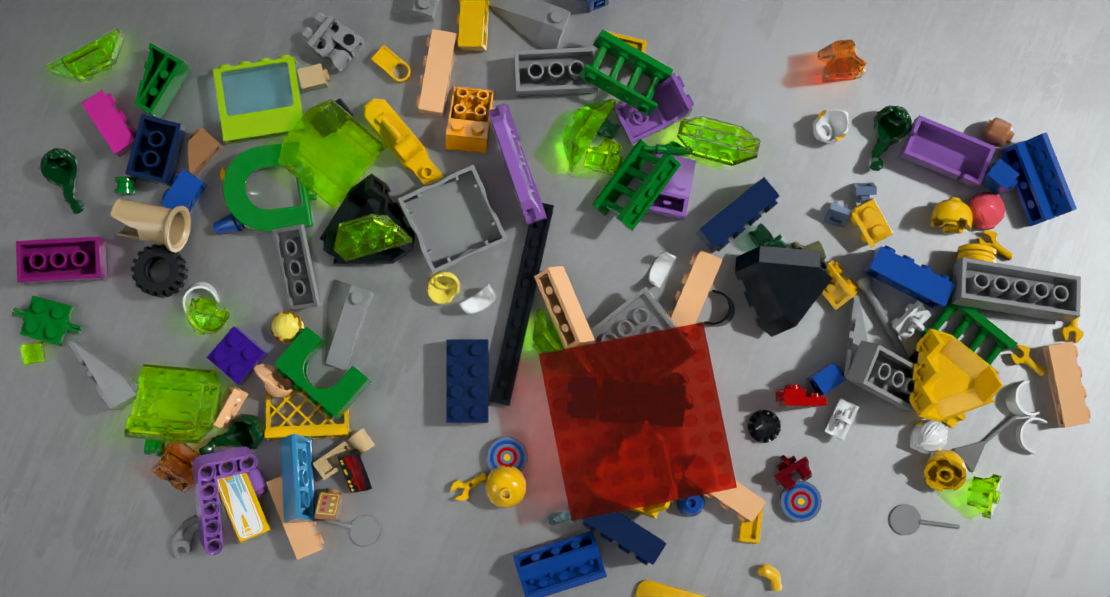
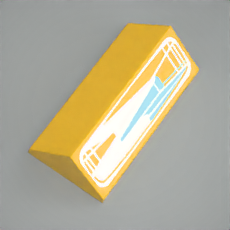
M247 473L217 479L219 499L238 544L270 530Z

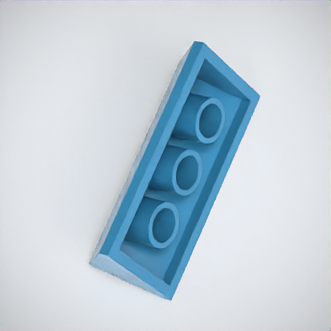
M291 434L280 439L284 523L315 522L311 439L298 434Z

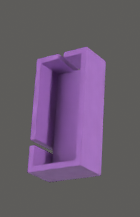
M919 115L913 121L912 130L908 133L909 138L906 139L899 157L951 179L959 177V182L976 188L982 183L996 147Z

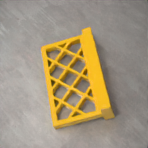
M293 389L287 398L282 397L285 400L277 408L271 404V395L266 391L265 439L267 441H280V439L291 434H298L311 440L350 438L349 408L344 413V424H335L329 416L320 410L323 407L321 404L317 407L304 395L308 394L304 390L300 392L297 389ZM295 394H301L305 398L298 407H295L289 401ZM288 402L295 410L286 418L279 410ZM307 402L316 408L308 417L300 411ZM319 411L326 419L320 425H315L310 419ZM298 412L305 420L299 426H294L290 419ZM278 413L284 421L280 426L271 427V419Z

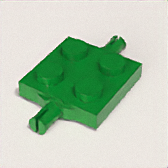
M32 296L26 311L14 308L13 311L15 312H12V316L23 319L20 335L50 344L62 346L68 331L80 335V330H82V326L71 324L73 306L41 297Z

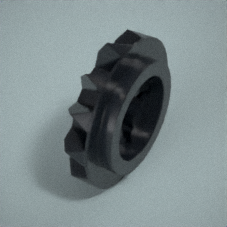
M759 410L748 421L749 434L758 442H771L777 438L781 431V421L775 413L769 410ZM762 418L765 423H773V425L767 428V434L762 429L756 430V428L762 425Z

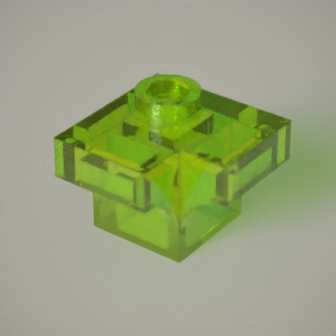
M604 138L601 145L597 147L588 146L583 166L592 171L613 176L623 161V157L619 156L621 145L611 139Z
M993 474L989 478L974 476L967 493V505L978 508L982 513V517L991 519L1000 501L1002 477L1000 475Z

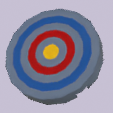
M502 437L495 440L487 452V463L490 470L492 471L499 466L511 468L513 466L522 472L527 464L525 446L513 437Z
M794 481L796 487L788 492L784 489L781 492V510L793 521H810L817 516L821 509L822 499L820 492L809 482Z

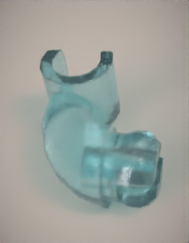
M571 509L567 512L551 513L547 519H549L550 522L548 523L550 525H557L566 520L569 523L580 520V513L578 509Z

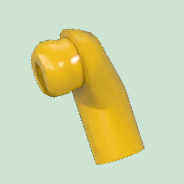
M769 564L760 565L757 570L758 574L770 580L772 591L782 590L779 571Z

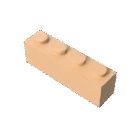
M432 29L431 35L427 36L426 47H429L428 55L424 54L423 58L425 73L424 75L421 74L419 86L422 87L421 95L417 94L416 106H418L420 113L444 117L456 50V33Z
M699 250L698 254L693 253L689 262L692 268L689 273L685 272L681 281L684 284L681 292L677 291L673 302L676 303L674 310L669 309L668 311L669 317L680 331L687 336H690L723 260L702 250Z
M564 266L548 267L535 275L534 278L565 351L581 349L595 341Z
M1073 341L1044 346L1043 351L1059 428L1090 423L1091 413L1085 403L1086 389L1081 383L1082 369L1078 366L1076 359L1078 357L1077 347L1073 344Z
M697 454L682 474L686 477L684 481L693 488L695 485L703 489L701 491L702 494L710 499L714 496L720 500L718 505L727 511L732 508L737 512L736 517L745 523L748 520L753 522L766 503L764 499Z
M282 476L266 482L297 560L322 550L324 540L321 533L316 532L314 527L317 525L316 521L284 523Z

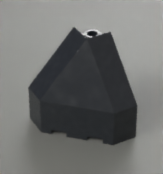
M370 174L350 189L319 238L324 241L323 251L334 257L333 264H393L414 250L415 233L411 227L407 228L402 218L405 216L398 203H393L388 193L391 190L388 185L373 174Z
M758 246L736 257L735 275L738 281L742 280L746 291L743 293L749 306L754 307L758 318L755 320L758 327L771 337L796 327L833 279L827 274L825 262L820 260L821 251Z

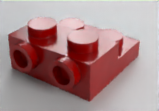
M785 385V389H776V402H779V406H827V397H821V393L806 394V389H800V385Z

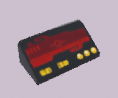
M357 449L337 456L351 493L372 489Z

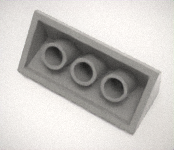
M304 223L273 229L272 232L289 310L321 306Z

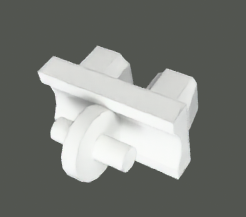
M917 301L915 304L909 303L905 307L906 313L901 318L896 317L891 322L893 329L904 341H907L917 329L922 332L925 329L923 323L931 316L920 301Z
M840 398L824 432L844 441L859 407Z

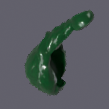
M889 105L877 112V115L874 117L873 128L877 142L871 151L872 160L869 167L873 171H879L883 168V161L880 159V155L886 152L891 145L898 143L900 139L904 138L912 130L911 116L905 108L898 105Z
M54 148L43 155L39 170L48 182L62 189L65 202L70 205L74 214H79L84 210V203L74 199V193L76 192L75 184L78 178V160L65 149Z
M242 413L236 415L231 420L227 432L213 437L208 444L199 448L200 455L214 453L215 447H227L230 445L257 449L264 438V425L255 415Z

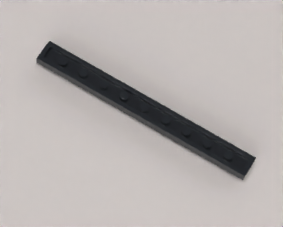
M542 203L547 219L529 224L490 402L510 406L537 286L534 276L540 272L554 205Z

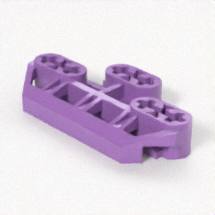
M504 103L495 106V109L489 110L488 113L526 223L529 225L547 219L523 149L519 145L518 141L520 139L508 104Z

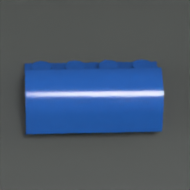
M1047 132L1001 150L1005 163L1019 173V176L1016 178L1018 182L1015 185V189L1030 227L1077 209Z
M593 531L513 555L525 597H546L607 577Z

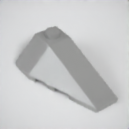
M334 280L327 303L325 364L342 370L346 369L372 300V292Z

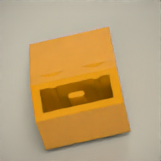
M454 86L446 130V149L487 153L491 124L488 111L492 110L494 90Z

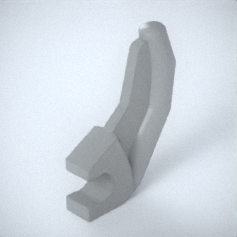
M197 515L183 521L172 537V549L176 558L181 556L179 552L180 547H184L186 553L192 550V539L194 533L198 531Z

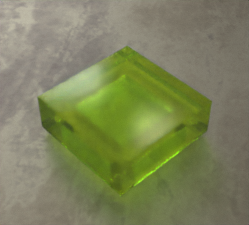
M42 341L21 345L25 366L46 362Z

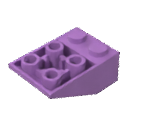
M656 153L655 156L661 158L664 153ZM672 155L681 166L647 212L684 220L696 160Z

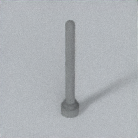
M868 274L855 281L858 289L866 293L898 355L911 362L872 289L873 280Z

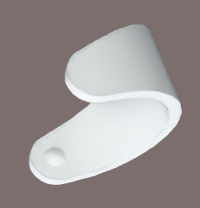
M666 251L657 256L648 275V280L651 284L659 288L661 287L676 256Z
M196 282L190 285L183 297L185 313L189 314L186 296L194 289L202 288L210 291L214 295L216 302L220 303L219 296L214 287L206 282Z
M488 284L479 293L459 304L468 314L479 313L487 309L495 301L496 294Z
M1030 380L1014 384L1006 394L1005 400L1008 409L1020 417L1040 414L1039 411L1033 413L1024 411L1018 402L1020 387L1029 383Z
M1027 418L1016 428V441L1023 450L1035 454L1036 452L1027 448L1023 442V429L1033 420L1046 424L1048 421L1042 418Z

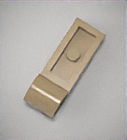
M363 428L315 461L313 465L322 478L326 480L341 469L337 456L353 449H357L359 454L362 455L375 446V444Z

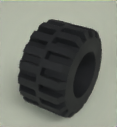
M157 244L152 245V247H145L143 252L139 251L137 253L139 257L137 259L134 258L133 263H135V266L131 267V271L134 272L132 279L136 281L135 285L141 288L142 292L163 298V296L170 297L172 293H178V289L184 287L183 281L188 278V275H186L188 267L185 266L187 262L181 257L182 255L179 252L173 253L165 245ZM164 259L170 266L169 276L163 282L155 283L150 276L151 266L156 261Z

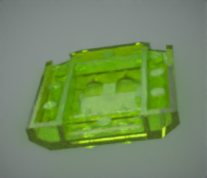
M333 99L309 108L283 139L282 151L278 162L334 209L387 146Z
M143 364L139 377L140 386L132 415L128 416L124 430L125 437L199 444L214 427L222 395L215 370Z

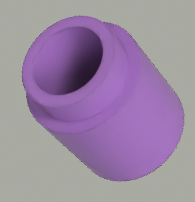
M255 468L247 474L258 498L267 492L266 488L268 486L259 469Z

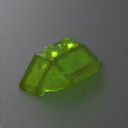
M116 29L45 67L54 75L77 82H87L94 77L93 75L99 72H107L112 68V65L116 64L125 36L123 32Z
M609 99L586 104L582 110L578 108L573 116L575 121L572 126L567 125L562 133L569 171L573 172L610 115L613 107H615L616 100Z
M705 116L681 119L677 134L678 139L693 156L730 166L757 158L761 140L755 138L742 126Z
M370 214L339 224L334 251L345 261L411 243L413 239L387 215Z
M540 308L537 309L532 338L534 344L532 347L538 355L543 353L547 358L545 364L551 372L556 370L557 373L587 377L590 373L572 350L565 351L557 330Z

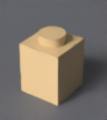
M321 63L297 69L304 93L328 87L327 81L330 80L327 68L324 69Z

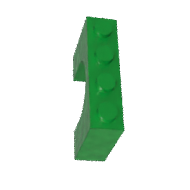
M306 326L274 363L278 367L276 372L285 379L287 377L291 378L294 381L292 385L300 392L302 390L306 391L309 394L307 398L313 404L317 405L320 403L324 407L322 411L331 419L333 416L340 419L372 381L352 366L334 386L326 389L314 387L308 379V365L326 342Z

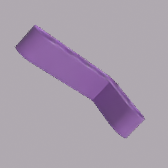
M238 447L200 455L192 463L199 540L208 555H217L223 549L217 479L248 473L257 467V458L248 447Z

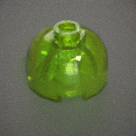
M198 296L197 300L192 298L188 305L187 321L197 334H214L226 325L230 317L227 308L224 307L222 310L216 306L217 302L215 300Z

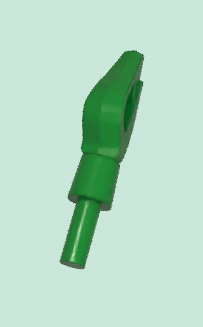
M671 141L668 145H643V151H655V153H664L666 151L672 155L691 154L689 149L675 141Z

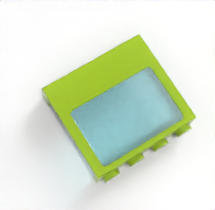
M281 55L279 59L274 60L262 58L258 60L259 62L255 63L242 61L237 66L224 64L218 66V69H213L223 141L227 145L308 132L307 124L303 117L297 78V60L294 56Z

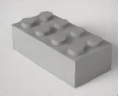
M596 47L514 51L516 95L597 93L598 87L585 82L584 79L578 76L586 64L591 66L597 54Z
M861 340L846 380L900 409L916 413L909 402L910 393L914 392L915 381L912 380L914 364L879 344Z

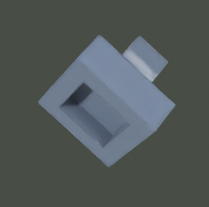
M873 182L852 183V192L859 196V202L862 204L870 199V195H877V186Z
M835 200L831 203L824 221L843 228L850 216L851 209H848V204H845L844 207L837 205L838 201Z

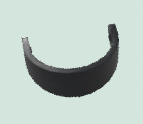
M712 290L713 293L723 295L727 299L729 308L727 315L721 321L715 323L704 321V324L715 327L724 326L733 319L735 305L731 298L723 292Z

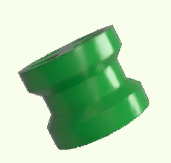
M126 176L115 177L117 188L114 190V194L135 195L134 183L136 178Z
M148 434L144 445L145 455L153 453L162 457L166 448V437L160 436L157 438L154 435Z

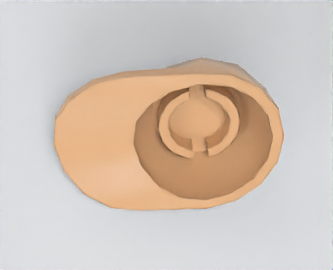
M259 364L254 367L255 374L264 381L265 390L275 398L286 397L294 389L292 380L289 377L283 378L276 372L278 369L272 365Z

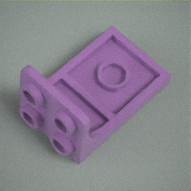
M672 73L667 80L657 86L652 101L656 102L658 106L650 116L640 113L625 102L613 107L631 145L638 142L639 139L642 140L690 116L694 103L690 95L685 94L683 90L685 86L680 76L676 77L675 73Z

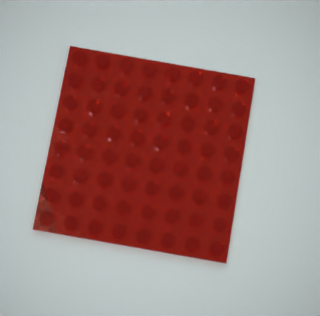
M703 322L538 354L571 521L737 488Z

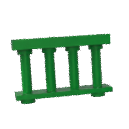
M602 29L593 43V46L597 47L598 51L591 66L586 64L578 76L584 79L585 82L595 85L634 107L640 113L650 116L658 106L656 102L652 101L657 86L670 77L673 69ZM606 53L616 58L609 76L598 70ZM623 63L634 68L627 86L616 80ZM641 73L652 79L645 96L634 91Z
M639 139L592 203L604 216H606L609 210L617 213L618 216L616 218L631 231L634 230L681 166L666 151L661 158L651 154L653 151H643V145H648L641 139ZM645 161L655 165L649 174L640 171ZM634 177L643 181L636 191L627 187ZM621 194L630 197L624 208L615 203Z
M952 293L947 301V307L930 327L931 329L939 330L953 312L959 311L963 315V320L951 335L958 339L969 325L975 324L980 328L978 330L979 333L969 344L968 348L975 352L985 338L991 337L996 341L994 343L995 347L984 359L990 365L1002 350H1013L1018 344L975 308L951 304ZM925 327V329H924L922 332L919 331V332L922 334V335H921V338H922V337L928 332V330H929V329H927L926 327Z

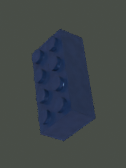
M763 177L702 226L696 234L711 252L715 249L719 252L730 243L728 239L731 236L735 239L746 230L744 226L747 223L749 226L753 225L762 217L760 214L762 211L767 213L778 204L776 200L780 195Z
M488 339L446 340V423H489Z
M595 496L581 516V519L584 521L582 524L591 531H594L596 528L601 532L602 538L610 543L613 540L619 543L618 548L627 554L632 551L636 554L635 558L646 566L648 563L654 565L667 544L664 540Z

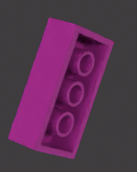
M98 236L16 241L18 283L43 284L107 280L106 239Z

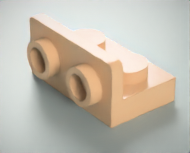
M229 384L209 420L219 428L224 427L228 429L231 420L237 415L248 393Z

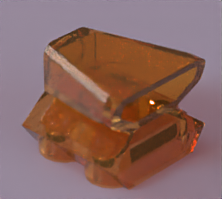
M853 40L835 41L817 53L818 59L827 64L820 73L823 82L855 80L861 78L862 74H865L867 62L858 57L859 51Z
M175 436L167 444L164 456L153 465L151 471L160 479L168 481L177 490L186 493L194 486L192 463L200 454Z

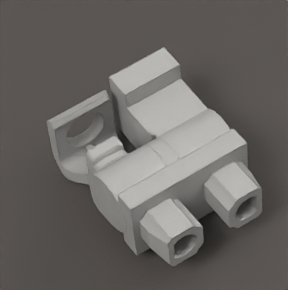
M319 12L313 20L314 23L320 26L319 29L314 32L308 27L302 33V37L306 40L308 46L323 59L329 57L336 69L341 72L352 59L351 56L355 57L365 45L363 38L331 15L326 16ZM336 44H338L346 51L334 49V47L336 46Z

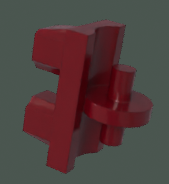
M785 455L780 456L782 463L776 466L780 472L774 475V481L777 486L781 485L786 492L796 487L795 482L791 478L796 474L799 475L803 482L812 477L809 460L806 456L799 461L796 460L795 456L789 459Z

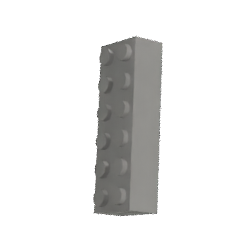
M964 257L953 264L952 283L956 284L952 291L951 304L1068 323L1080 317V276Z

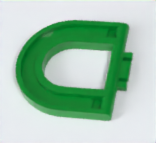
M290 142L254 147L242 152L231 162L223 180V198L228 211L241 225L254 231L266 233L272 232L273 229L303 223L305 228L314 226L310 200H316L317 194H309V192L316 191L314 176L306 175V173H312L313 171L310 166L304 167L301 143ZM294 165L300 206L266 210L258 208L250 202L246 195L245 185L252 173L261 169Z

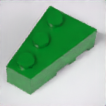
M150 43L148 60L144 64L143 80H140L134 105L153 117L161 119L192 68L182 60Z

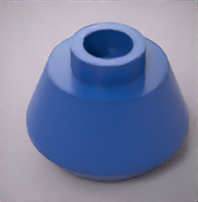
M688 488L680 492L676 504L678 510L683 515L693 517L702 512L705 500L701 492Z

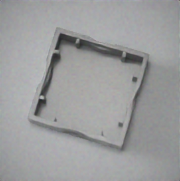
M474 164L398 198L432 274L459 263L470 255L483 252L508 240Z

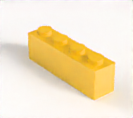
M458 0L460 13H457L459 33H456V44L462 51H487L489 0Z

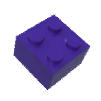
M233 326L206 358L236 384L243 385L254 372V367L261 364L269 353L240 328Z

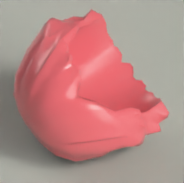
M981 192L975 194L969 200L968 207L973 214L972 223L977 228L994 229L1004 218V202L997 194Z

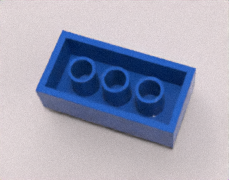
M880 246L873 250L863 273L869 274L871 277L935 310L945 307L956 284L951 282L952 279L943 274L939 276L932 272V268L923 264L921 266L915 264V260L909 256L903 255L901 257L895 253V249L889 246Z

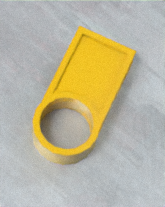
M385 45L371 58L394 81L405 83L410 79L411 69L409 65ZM403 65L408 68V75L405 78L397 79L394 76L393 72L397 66Z

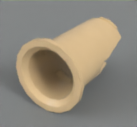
M118 199L114 203L110 215L125 224L123 230L116 233V235L165 245L173 253L179 252L185 246L191 229L190 212L188 208L182 205L171 209L128 199Z

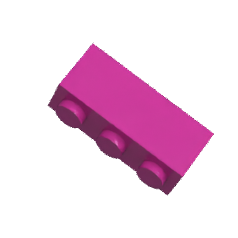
M101 90L81 103L115 155L121 157L132 150L137 131L133 126H128L126 123L128 120L127 116L122 110L118 111L115 106L117 101L111 93L107 94Z

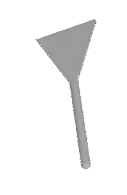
M1013 415L982 442L953 448V450L964 460L970 470L974 472L985 444L1013 422L1017 415Z

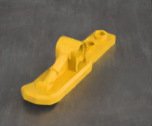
M373 98L364 106V120L404 168L414 172L425 186L444 177L429 159L426 148L386 100Z

